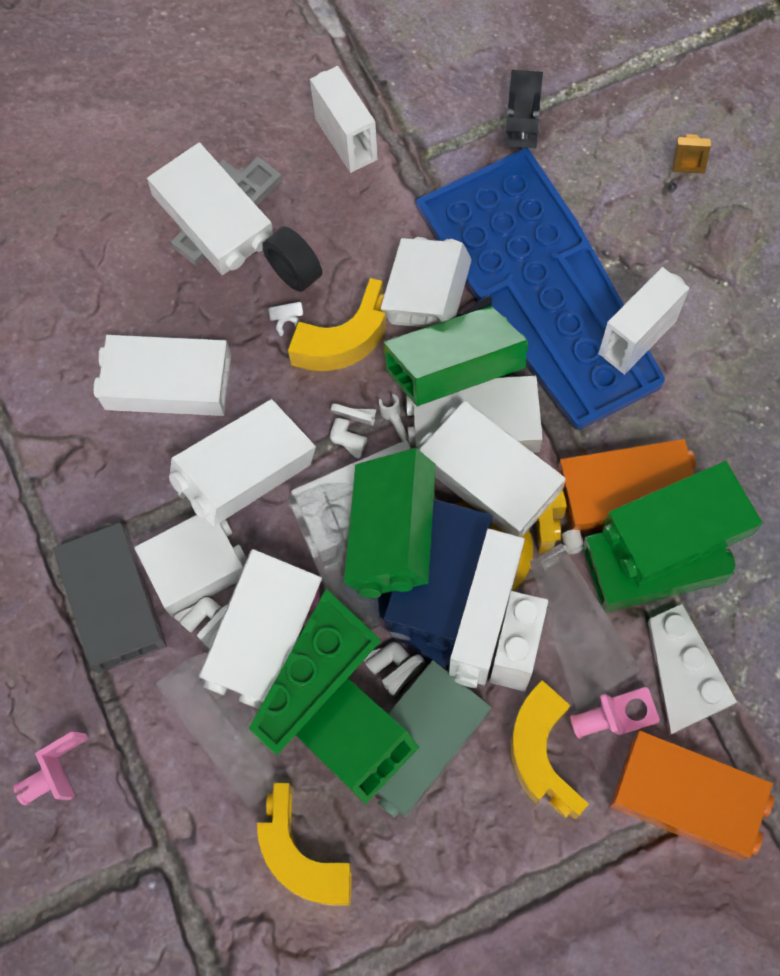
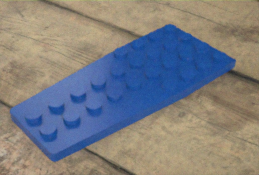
M528 148L522 149L416 199V208L437 241L454 239L464 244L472 259L465 285L476 299L489 295L492 298V307L502 316L506 317L508 322L526 337L529 347L526 353L527 367L537 377L539 383L575 429L582 430L662 388L665 377L650 350L625 375L598 354L607 322L624 304L577 219Z

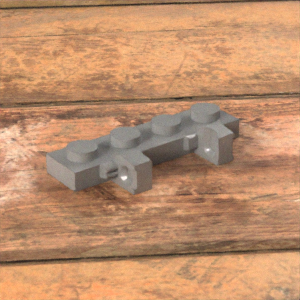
M259 157L253 160L245 169L241 167L236 170L224 160L219 163L256 206L282 182L281 174ZM179 227L180 233L171 241L172 248L193 265L197 266L206 256Z

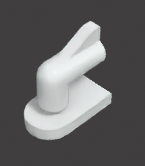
M332 404L330 409L336 415L373 426L375 421L376 409H353L338 404ZM335 418L330 433V440L335 444L344 446L355 458L361 459L367 437L348 432L347 429L350 421Z
M203 597L194 606L178 612L174 618L192 633L202 620L208 616L211 620L197 634V637L210 649L228 604L221 607L213 599Z
M391 642L384 648L373 650L366 657L364 663L374 675L394 661L398 668L382 680L387 692L395 698L402 687L423 670L426 661L421 655L411 657L401 644Z

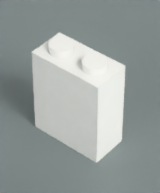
M339 66L320 72L317 76L311 78L310 84L315 120L349 172L352 173L378 160L375 120Z
M415 237L414 239L401 238L381 305L382 312L386 313V317L391 324L427 328L456 318L472 260L464 244L454 239L434 241L424 237Z
M662 267L607 322L598 354L625 375L677 321L690 289L685 285L683 279Z
M195 515L134 547L164 608L171 617L194 606L201 598L211 597L238 582L247 559L239 544L234 547L230 544L227 537L233 533L226 519L213 527L206 518H200L198 515Z
M511 591L489 683L526 691L534 668L548 605L547 599Z

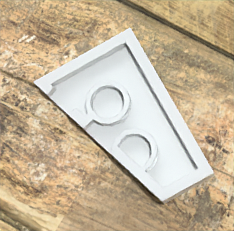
M682 604L649 619L648 627L655 665H657L662 703H664L667 716L668 736L737 703Z

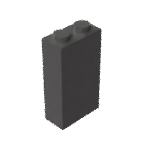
M121 522L117 524H103L91 534L83 537H69L63 540L61 545L52 548L91 668L97 673H102L167 647L131 539Z

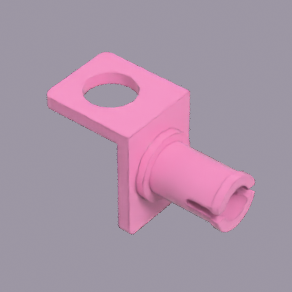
M647 687L613 698L607 694L600 695L602 707L570 716L572 727L578 739L608 728L613 733L621 736L660 722L651 692ZM634 699L642 700L647 706V715L640 721L631 720L626 714L627 704Z
M70 732L35 753L41 770L13 786L14 793L23 792L16 796L22 805L30 804L31 801L50 790L54 798L58 800H70L75 797L58 757L87 741V734Z

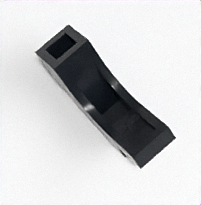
M511 70L504 146L537 147L543 72Z

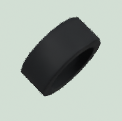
M283 226L262 243V249L269 264L277 275L292 289L302 292L322 276V267L316 254L308 243L291 228Z

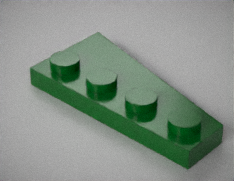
M327 589L323 593L248 728L276 756L382 641Z

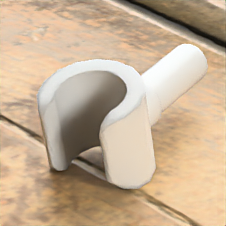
M391 394L394 404L392 407H385L382 400L379 399L382 417L391 420L402 442L408 441V434L399 416L401 410L398 397L395 394Z
M573 529L564 532L561 535L564 545L538 559L540 565L544 566L565 554L571 555L581 552L583 549V539L580 530Z

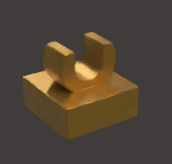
M685 134V138L678 137L672 163L673 172L705 174L711 149L710 139H701L699 134Z

